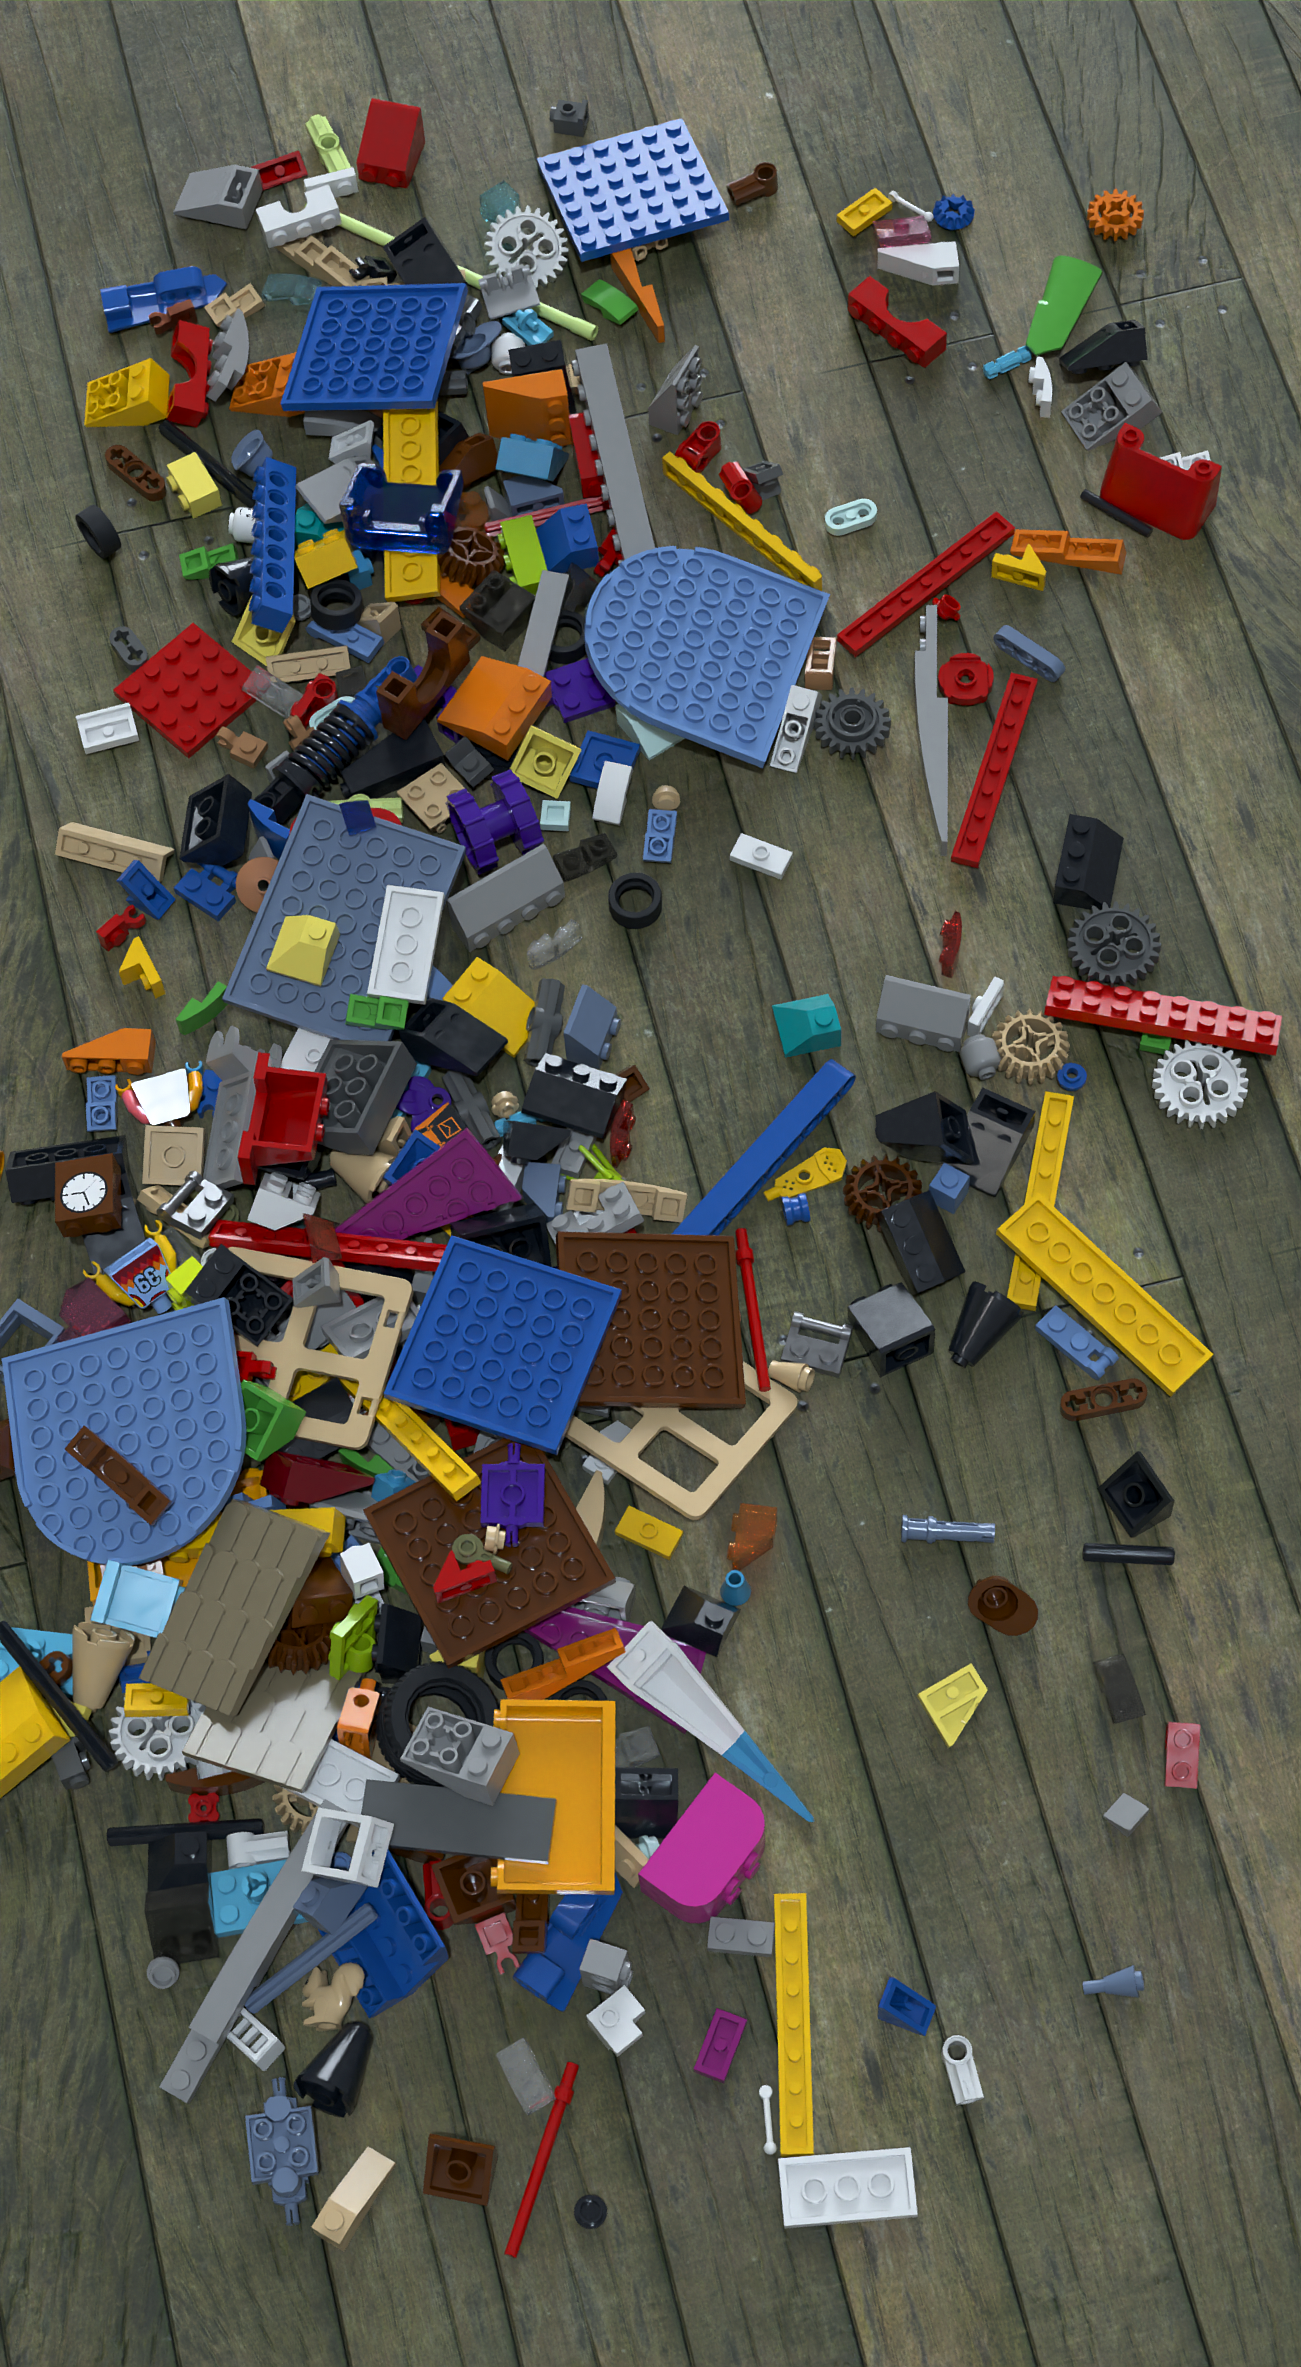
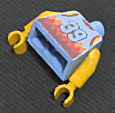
M155 1220V1225L159 1230L157 1232H150L145 1224L144 1233L148 1239L104 1269L106 1274L102 1275V1268L96 1262H91L97 1267L95 1275H88L84 1269L83 1274L88 1280L96 1281V1286L109 1299L128 1307L136 1304L140 1309L145 1308L151 1303L157 1314H161L172 1306L171 1301L165 1294L169 1290L165 1278L177 1269V1255L166 1235H162V1223L159 1220Z

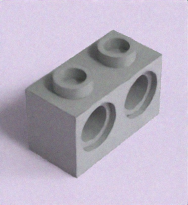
M593 1939L589 1940L579 1969L583 1986L613 1995L624 1985L628 1989L633 1977V1970H631L632 1962H629L627 1950Z

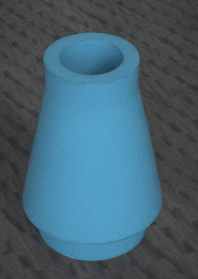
M732 1570L726 1575V1579L720 1588V1594L727 1604L739 1606L750 1598L751 1587L740 1571Z

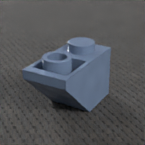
M528 1162V1165H525L522 1184L524 1201L526 1204L535 1203L545 1214L546 1223L563 1214V1202H559L560 1193L566 1192L567 1176L562 1175L561 1164Z

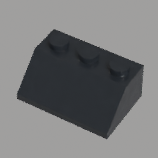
M230 774L189 796L179 856L181 861L223 866L243 855L249 818L247 803L252 797V792Z
M1069 814L1055 883L1053 904L1091 910V907L1094 905L1098 910H1102L1103 902H1106L1110 908L1124 838L1097 818Z
M545 1053L535 1068L521 1113L603 1139L623 1107L627 1079Z
M930 1190L876 1213V1217L911 1295L966 1272Z
M535 1203L450 1223L451 1235L552 1267L545 1214Z
M337 1377L292 1401V1403L306 1411L304 1417L345 1424L348 1421L353 1406ZM293 1438V1440L277 1451L320 1459L340 1447Z

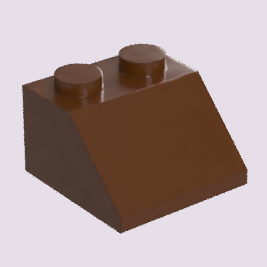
M455 1855L431 1865L454 1925L480 1923L499 1914H508L516 1910L512 1894H498L497 1887H491V1867H497L498 1859Z

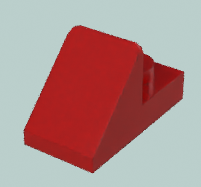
M451 1550L433 1586L437 1603L497 1582L491 1560L485 1562L482 1560L474 1561L468 1564L466 1569L460 1571L454 1552Z

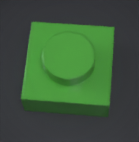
M1143 1032L1139 1050L1164 1055L1165 1051L1170 1049L1172 1037Z

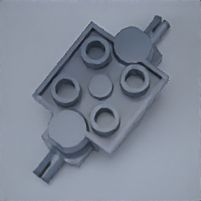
M280 2077L279 2085L277 2078L271 2080L274 2097H270L267 2102L263 2103L264 2113L245 2116L252 2184L268 2183V2186L272 2189L274 2204L285 2206L286 2225L293 2226V2223L295 2225L300 2224L298 2204L308 2199L306 2183H310L309 2176L319 2175L312 2107L298 2108L297 2099L287 2097L286 2079Z

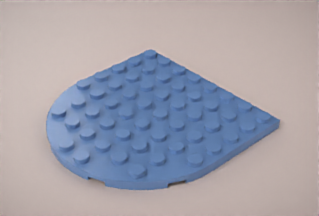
M676 546L650 549L622 561L620 566L610 574H607L596 587L585 617V649L589 663L601 685L617 703L631 714L655 727L763 768L784 715L791 685L795 686L830 594L715 550L695 547L694 550L676 549Z
M225 1297L2 1358L18 1489L24 1506L28 1508L36 1522V1526L58 1547L76 1557L101 1565H106L108 1560L129 1566L148 1563L163 1558L190 1543L209 1526L222 1510L238 1480L246 1448L245 1410L229 1300ZM84 1425L127 1459L172 1501L153 1526L147 1523L129 1507L127 1502L65 1450V1447Z

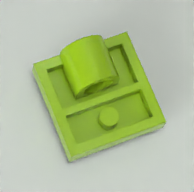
M368 1594L359 1604L355 1603L351 1607L348 1616L341 1623L337 1622L330 1632L329 1675L338 1680L349 1670L356 1673H364L372 1669L374 1665L372 1663V1646L375 1644L374 1622L375 1615L377 1614L378 1600Z

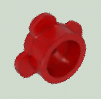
M945 594L941 599L934 598L932 600V603L937 605L939 617L945 620L953 618L958 621L960 619L958 611L961 609V606L954 597Z
M194 1793L189 1796L188 1803L191 1805V1813L188 1815V1820L190 1823L218 1821L220 1817L217 1808L219 1797L216 1793L202 1796ZM202 1806L207 1807L205 1811L201 1810Z

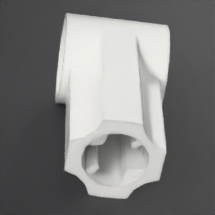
M288 1831L259 1835L251 1832H237L226 1837L229 1870L287 1860L291 1854Z
M960 2035L949 2037L944 2042L941 2058L946 2067L956 2106L983 2099L984 2096L969 2040ZM953 2045H959L964 2049L966 2056L962 2060H953L948 2055V2048Z

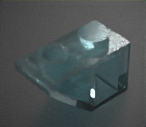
M504 180L479 195V211L487 222L490 221L497 224V216L500 215L505 218L507 209L512 214H514L516 206L521 210L519 195Z

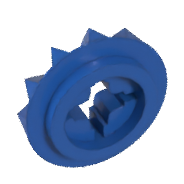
M953 193L951 197L943 195L940 201L935 202L933 216L936 223L941 227L957 230L968 226L972 222L975 209L972 206V201H967L964 195L956 197ZM949 207L953 208L954 210L958 209V214L954 211L949 212Z

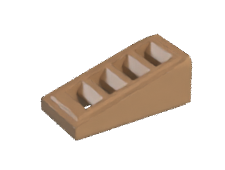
M813 637L806 659V689L832 690L837 638ZM814 649H827L830 651H814Z

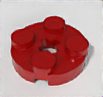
M959 653L953 655L939 669L938 687L944 698H948L949 704L967 706L984 703L993 688V669L989 663L987 665L981 661V657L976 654ZM964 675H967L972 681L963 683L960 680H962Z

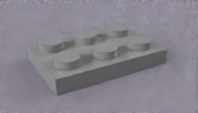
M376 1297L321 1326L324 1336L339 1355L365 1359L368 1356L385 1301L384 1298ZM412 1300L404 1319L399 1343L407 1339L419 1312V1309ZM389 1313L385 1327L394 1328L398 1316L397 1313Z

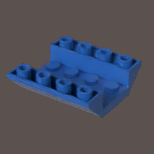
M387 1850L378 1888L368 1886L347 1916L349 1917L364 1904L368 1903L377 1912V1919L332 1953L339 1966L352 1962L360 1965L364 1971L363 1988L359 1990L356 1997L368 2018L377 2016L412 1995L449 1959L444 1943L389 1850ZM319 1930L322 1937L327 1934L326 1932Z

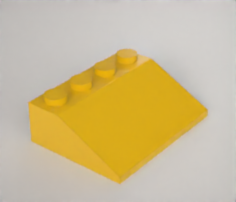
M20 1666L0 1682V1798H2L71 1740L37 1687Z

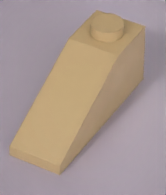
M367 2147L322 2208L311 2227L314 2233L344 2252L396 2163L372 2148Z

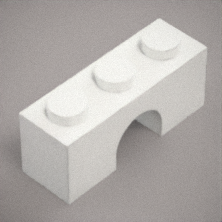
M329 184L304 192L307 205L300 212L290 213L285 211L280 201L255 209L258 223L268 248L280 246L342 224L339 208Z
M369 1543L362 1546H352L345 1552L340 1553L341 1574L353 1592L352 1606L355 1603L359 1604L368 1594L378 1600L377 1614H381V1605L384 1604L379 1590L384 1589L382 1568Z

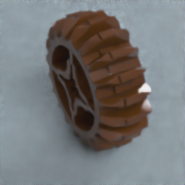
M455 524L453 528L446 527L445 531H440L439 537H437L438 544L436 548L438 555L436 557L440 566L441 576H448L449 582L457 581L459 585L467 584L469 588L473 585L481 588L483 584L490 585L492 581H496L504 566V551L501 549V543L495 542L494 536H488L486 531H478L476 527L474 529L469 528L466 524L463 528Z
M887 1154L883 1156V1160H878L873 1155L871 1163L862 1159L860 1167L853 1166L851 1169L852 1175L846 1176L845 1183L847 1185L843 1187V1194L845 1195L844 1205L849 1207V1215H856L857 1224L866 1221V1228L868 1230L873 1225H877V1230L881 1232L882 1228L876 1213L890 1207L893 1202L900 1200V1197L906 1196L904 1200L923 1193L921 1191L922 1182L917 1180L918 1173L916 1170L909 1171L910 1165L908 1162L900 1165L898 1156L893 1161H889ZM874 1178L873 1184L865 1186V1189L860 1190L867 1181ZM879 1185L881 1186L882 1192H885V1195H887L886 1200L884 1195L880 1194Z
M285 1620L264 1662L268 1663L269 1669L278 1667L280 1673L285 1670H291L294 1675L296 1671L301 1670L307 1674L309 1668L318 1671L321 1664L327 1665L328 1655L331 1650L329 1635L335 1622L291 1628L288 1621Z

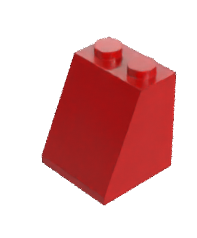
M375 98L371 99L356 161L360 180L408 189L425 145L421 107Z
M583 412L568 415L573 457L583 498L602 495L600 485H603L604 481L602 475L597 476L594 460L598 459L597 451H591L589 435L592 434L591 426L585 425Z

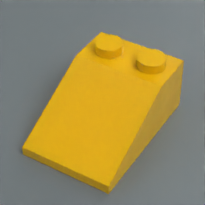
M476 957L442 999L443 1001L456 1004L506 1037L508 1043L502 1051L514 1058L527 1043L529 1032L526 1030V1023L535 1002L501 971Z

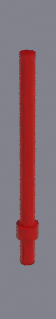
M739 1228L735 1231L738 1248L735 1252L737 1265L741 1268L758 1387L760 1392H767L771 1389L752 1267L754 1254L753 1249L749 1248L747 1229Z
M567 2062L560 2085L555 2087L552 2096L554 2103L504 2252L506 2256L517 2258L566 2106H570L574 2095L572 2087L579 2069V2065Z

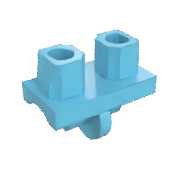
M519 309L517 312L502 319L503 325L511 333L521 338L528 346L546 343L554 336L553 330L537 318V313L533 309Z

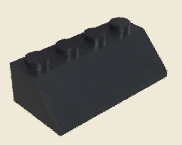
M126 1135L10 1152L5 1172L11 1202L29 1205L37 1202V1199L49 1198V1200L55 1201V1163L113 1153L121 1168V1175L127 1173L130 1179Z

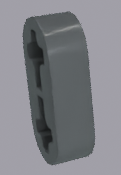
M120 626L111 631L109 637L111 646L129 671L135 672L149 660L146 648L130 628ZM123 638L124 640H127L128 645L125 646L123 642L118 641V639ZM134 653L138 659L141 658V660L136 661L135 659H132L131 654Z

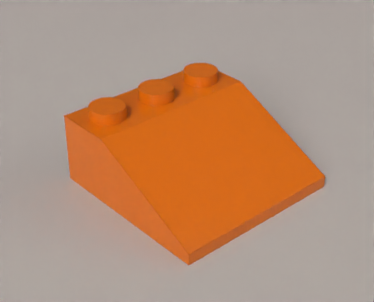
M562 369L482 382L489 436L501 439L502 437L510 438V434L526 436V438H530L533 441H536V439L552 441V443H556L559 446L572 444L568 417V395Z
M481 656L437 718V722L462 736H466L469 740L508 761L523 740L530 726L534 724L552 698L551 681L528 668Z

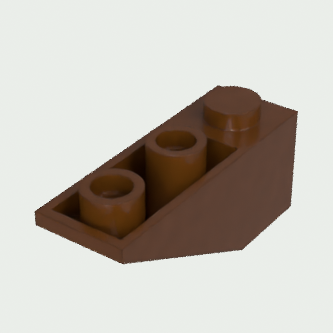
M479 432L456 444L439 467V500L447 498L449 493L456 489L467 488L471 485L472 481L478 478H485L493 474V471L496 470L498 459L493 437Z

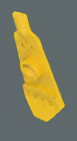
M824 1147L804 1162L775 1179V1187L764 1191L763 1194L769 1202L780 1196L792 1198L800 1193H806L841 1181L847 1160L840 1149ZM807 1172L810 1177L807 1180H802L799 1178V1174Z

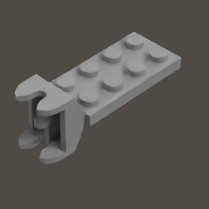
M230 1026L225 1042L223 1034L219 1031L215 1032L211 1039L206 1064L220 1077L222 1082L219 1083L203 1179L222 1189L243 1183L238 1162V1152L242 1132L249 1130L256 1094L253 1077L258 1052L265 1053L263 1049L254 1051L249 1046L240 1045L239 1029L234 1026ZM273 1043L269 1051L272 1066L280 1068L282 1049L280 1045Z

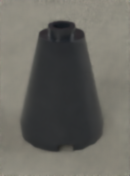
M254 556L219 563L209 570V582L213 594L219 593L222 600L218 603L232 616L245 611L253 594L249 591L253 579L250 567Z
M976 1281L972 1282L969 1287L948 1352L952 1355L950 1360L962 1368H966L967 1365L974 1367L1024 1314V1312L1020 1311L1021 1308L1012 1300L996 1290L994 1293L991 1291L985 1292L984 1290L987 1286Z
M357 2021L344 2024L297 2076L293 2083L297 2094L302 2099L307 2094L314 2100L312 2106L328 2115L344 2118L345 2114L348 2113L350 2116L356 2105L373 2042L370 2029Z

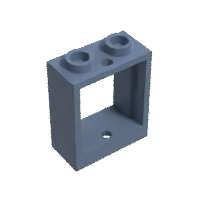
M18 1298L0 1320V1350L21 1323L48 1339L49 1341L45 1346L60 1343L68 1336L64 1327ZM0 1365V1379H2L1 1383L5 1386L3 1366Z

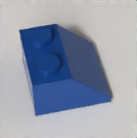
M587 503L559 509L536 529L548 571L566 573L596 567L598 564V546Z

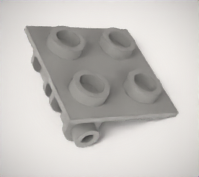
M522 263L511 267V275L508 268H506L507 276L502 277L499 270L498 279L496 273L482 275L483 278L478 279L490 320L515 313L519 309L526 310L541 305L529 265L523 266Z

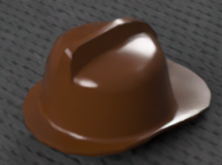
M989 1576L983 1580L979 1579L968 1596V1607L971 1613L1003 1634L1018 1636L1027 1633L1035 1626L1038 1620V1608L1035 1601L1004 1577Z

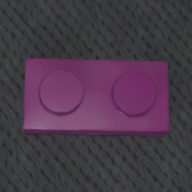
M716 2008L693 2069L695 2073L725 2083L746 2028L747 2019Z

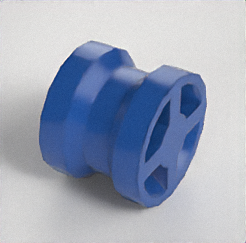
M800 1193L795 1198L781 1197L784 1219L787 1226L793 1225L795 1221L799 1220L803 1222L810 1221L809 1206L805 1193Z

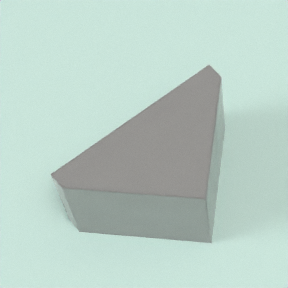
M323 1257L293 1278L294 1307L301 1308L340 1302L339 1273L329 1258Z

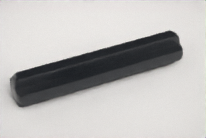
M1085 1543L1083 1546V1560L1091 1562L1173 1565L1175 1550L1173 1547Z

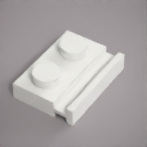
M130 703L76 716L85 754L139 741Z

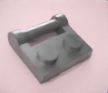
M190 1171L184 1179L185 1183L167 1203L161 1204L156 1212L163 1221L202 1240L234 1202V1194L203 1179L198 1172ZM193 1190L199 1192L182 1214L176 1212Z
M795 1311L781 1362L805 1363L817 1373L839 1378L851 1340L853 1326L848 1324L840 1326L804 1317V1313ZM802 1328L838 1337L840 1341L839 1344H834L799 1335Z

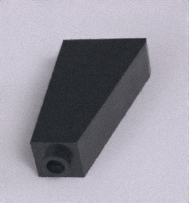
M423 719L407 740L391 733L341 771L343 783L339 784L345 800L356 794H364L370 799L380 798L405 787L440 763L445 766L444 754L426 720Z

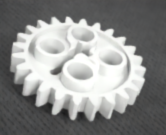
M516 206L514 214L507 209L505 218L498 215L496 219L497 224L491 223L489 229L492 232H487L485 237L488 242H485L484 249L489 250L485 254V259L492 260L488 268H497L496 277H499V270L501 275L505 277L507 276L506 268H508L511 275V267L525 262L532 267L530 272L536 290L538 283L545 288L548 284L547 279L554 282L556 279L555 273L559 275L562 273L563 268L560 265L566 264L567 259L563 256L567 255L569 251L568 248L562 247L568 241L567 238H560L564 229H555L558 220L549 222L550 213H546L542 217L540 216V208H537L535 213H531L529 206L526 207L523 213ZM528 227L532 230L533 234L526 235L520 228ZM539 234L543 235V237L532 244L531 250L526 249L514 263H509V260L519 255L522 247L527 248ZM502 244H511L514 250L506 251L503 249ZM545 246L550 250V253L543 254L539 251L538 247Z
M1185 1040L1183 1049L1179 1045L1174 1044L1173 1053L1166 1050L1164 1059H1158L1157 1068L1154 1069L1153 1078L1155 1079H1153L1152 1088L1156 1089L1154 1099H1161L1159 1108L1168 1107L1167 1117L1174 1114L1178 1115V1124L1183 1119L1188 1120L1189 1128H1191L1194 1121L1198 1122L1200 1129H1203L1207 1121L1214 1128L1217 1119L1225 1124L1227 1122V1114L1235 1117L1237 1108H1242L1243 1099L1247 1096L1248 1090L1245 1088L1248 1086V1079L1244 1078L1246 1068H1239L1241 1059L1232 1060L1234 1051L1230 1050L1224 1053L1222 1052L1223 1046L1213 1048L1212 1044L1203 1046L1200 1042H1196L1195 1046H1192L1188 1040ZM1191 1062H1194L1196 1064L1197 1072ZM1210 1065L1213 1066L1215 1069L1208 1070L1204 1066ZM1177 1072H1183V1073L1187 1074L1188 1076H1186V1077H1181V1076H1178L1176 1073H1177ZM1220 1090L1225 1094L1217 1095L1213 1091ZM1203 1095L1206 1098V1101L1209 1105H1206L1204 1103ZM1186 1097H1192V1098L1196 1099L1197 1101H1195V1102H1189V1101L1185 1100L1184 1098H1186Z
M189 1700L188 1716L125 1717L124 1708L116 1707L119 1717L111 1718L114 1728L109 1730L111 1739H114L110 1743L113 1751H116L117 1760H123L122 1763L125 1770L133 1767L136 1777L144 1771L146 1779L150 1780L153 1773H157L160 1781H163L165 1772L170 1774L176 1773V1769L179 1768L182 1771L187 1770L186 1764L188 1762L198 1765L196 1759L184 1756L182 1750L199 1717L204 1713L206 1706ZM180 1727H190L183 1733L176 1732ZM136 1730H145L141 1735H132ZM159 1748L167 1749L163 1754H154Z

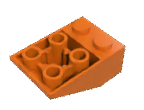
M296 352L248 364L244 375L234 387L229 410L284 417L304 414L305 411H283L280 404Z

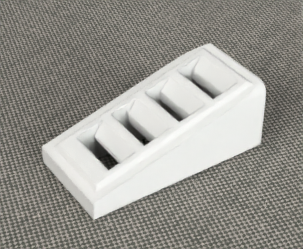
M243 2007L238 2018L242 2015L244 2019L232 2032H229L227 2038L262 2071H265L285 2050V2046ZM252 2024L253 2026L250 2028V2030L239 2040V2036ZM261 2033L262 2036H261V2037L254 2043V2045L249 2049L248 2046H249V2045L255 2040V2038Z

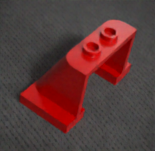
M258 1052L253 1077L256 1094L249 1130L242 1132L238 1152V1162L243 1183L255 1185L259 1166L314 1160L318 1142H323L325 1125L321 1124L323 1115H328L330 1099L326 1098V1073L276 1068L272 1066L270 1053Z

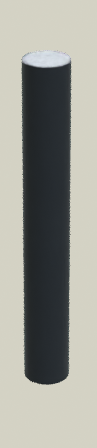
M1085 489L1080 496L1082 500L1147 538L1152 534V527L1089 490Z

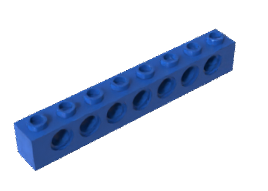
M266 457L262 466H257L253 476L256 486L252 498L256 500L252 511V518L256 520L251 531V536H254L251 555H254V559L250 567L253 579L249 591L253 594L249 604V611L252 612V624L283 633L293 616L296 467Z

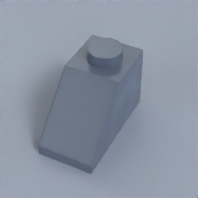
M515 476L503 481L505 499L511 517L564 504L562 488L544 480L527 476Z
M322 1877L313 1879L301 1892L293 1908L313 1927L334 1936L368 1886Z

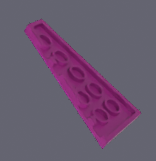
M465 1128L330 1232L402 1240L410 1235L467 1218L469 1215L484 1210L488 1211L508 1202L521 1200L522 1195L471 1131Z
M568 1607L524 1631L557 1652L558 1648L613 1628L617 1629L625 1648L644 1626ZM670 1638L679 1646L701 1674L706 1652ZM613 1660L590 1673L684 1734L686 1733V1729L629 1690L607 1668Z

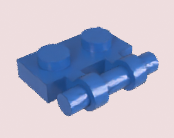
M197 863L204 870L198 873L191 868L174 887L175 894L219 922L236 903L235 896L231 892L236 889L238 873L235 871L229 872L220 865ZM215 876L223 880L220 886L211 881Z

